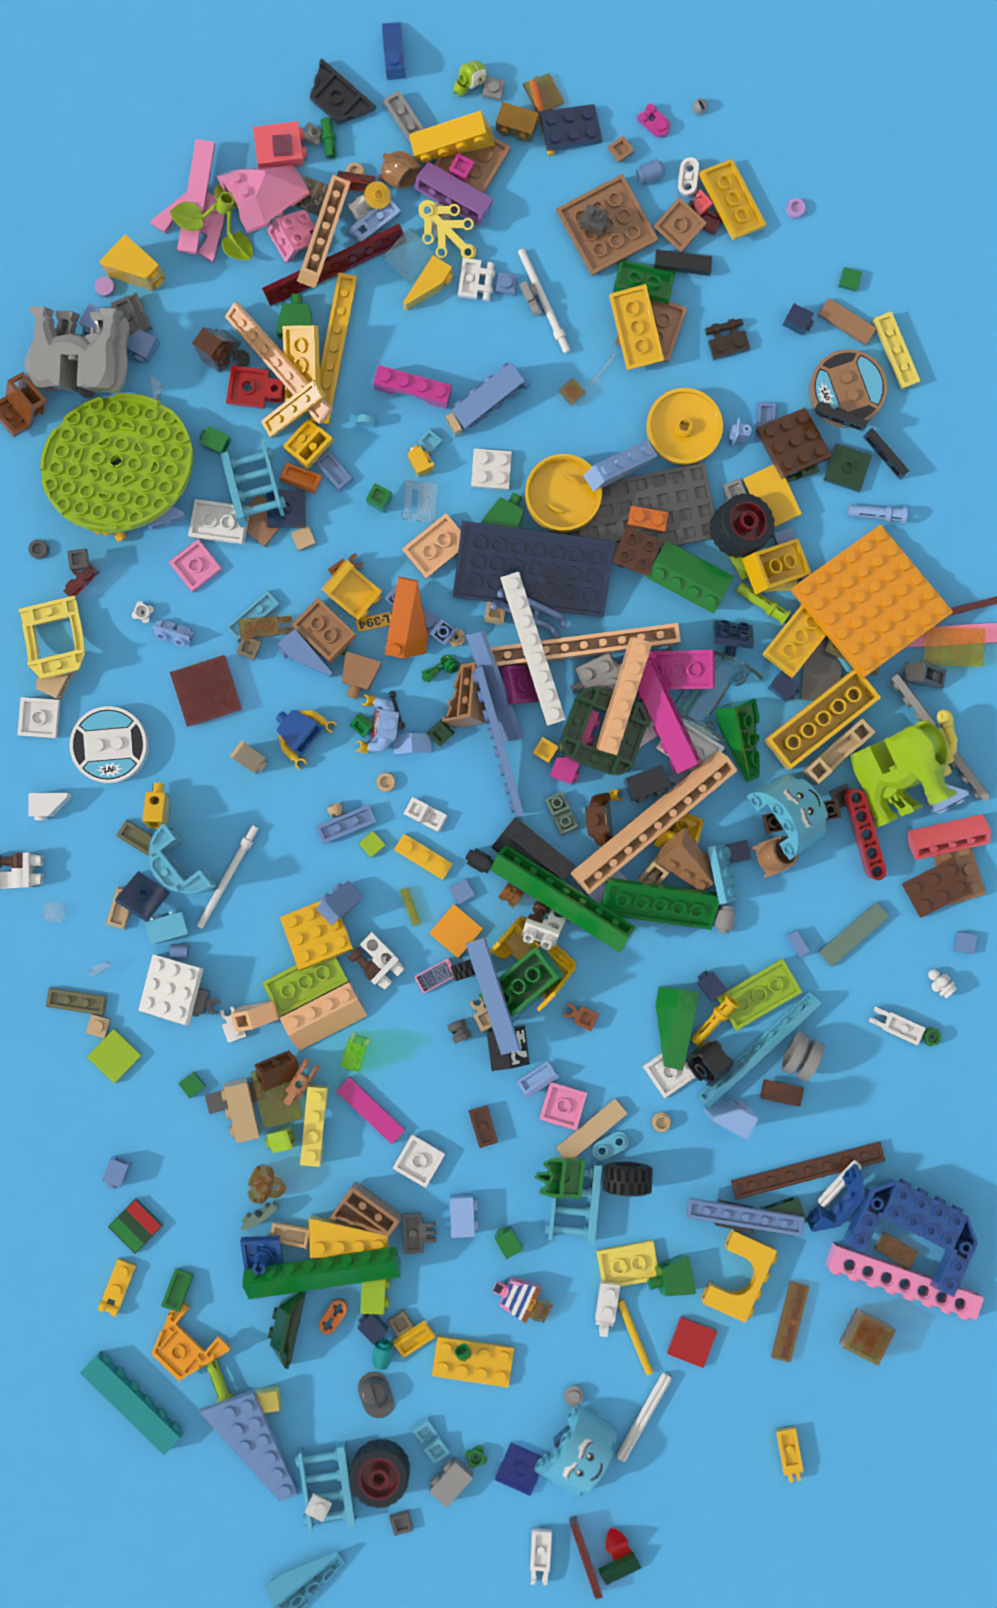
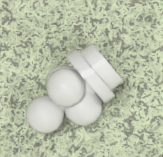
M936 969L928 972L929 979L934 981L931 988L935 992H940V996L943 995L945 998H948L957 989L953 981L950 983L949 975H940Z

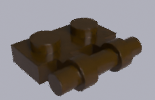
M734 318L729 319L728 322L722 324L715 323L711 327L705 328L706 336L714 335V339L708 341L713 360L750 350L745 330L737 331V327L743 326L742 318L736 320ZM730 330V335L721 337L720 332Z

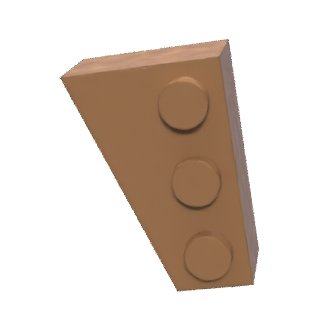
M475 662L460 666L453 686L455 688L452 700L449 699L447 704L450 707L446 717L443 716L441 721L454 728L485 723L482 710L486 708L484 702L480 703L477 691H480L478 683H474L472 673L475 672L474 667L477 666Z

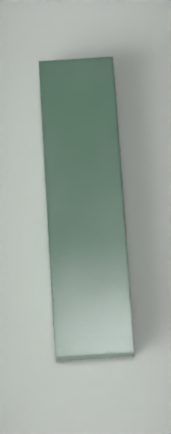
M875 902L818 951L819 954L832 967L890 916L878 902Z

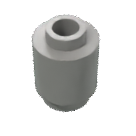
M719 905L714 928H718L717 932L729 934V930L734 929L735 907Z

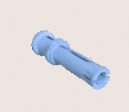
M849 504L848 516L884 519L885 522L899 521L902 524H905L907 520V507L893 508L891 505H888L884 508Z

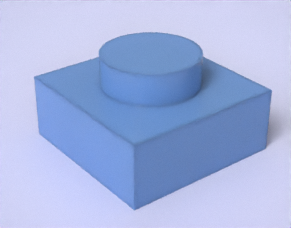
M499 272L496 293L514 296L517 275Z

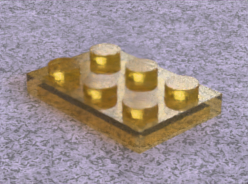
M933 627L926 633L924 662L939 666L983 667L985 629Z

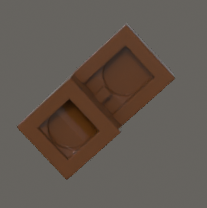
M764 1079L760 1098L801 1107L804 1087Z

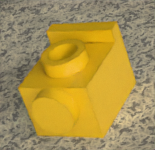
M416 445L409 450L410 452L407 453V456L418 478L435 470L434 463H429L431 458L426 450L423 451L421 446Z

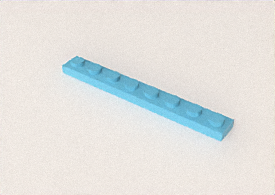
M808 992L734 1061L731 1070L714 1086L704 1088L697 1097L707 1108L717 1103L722 1095L731 1090L735 1083L745 1077L748 1071L759 1064L761 1059L773 1051L775 1046L783 1039H786L797 1026H800L811 1013L817 1010L822 1004L819 999Z

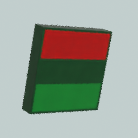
M135 1198L108 1228L136 1254L163 1224Z

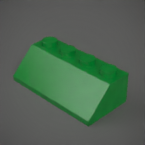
M666 540L646 578L714 614L734 576Z

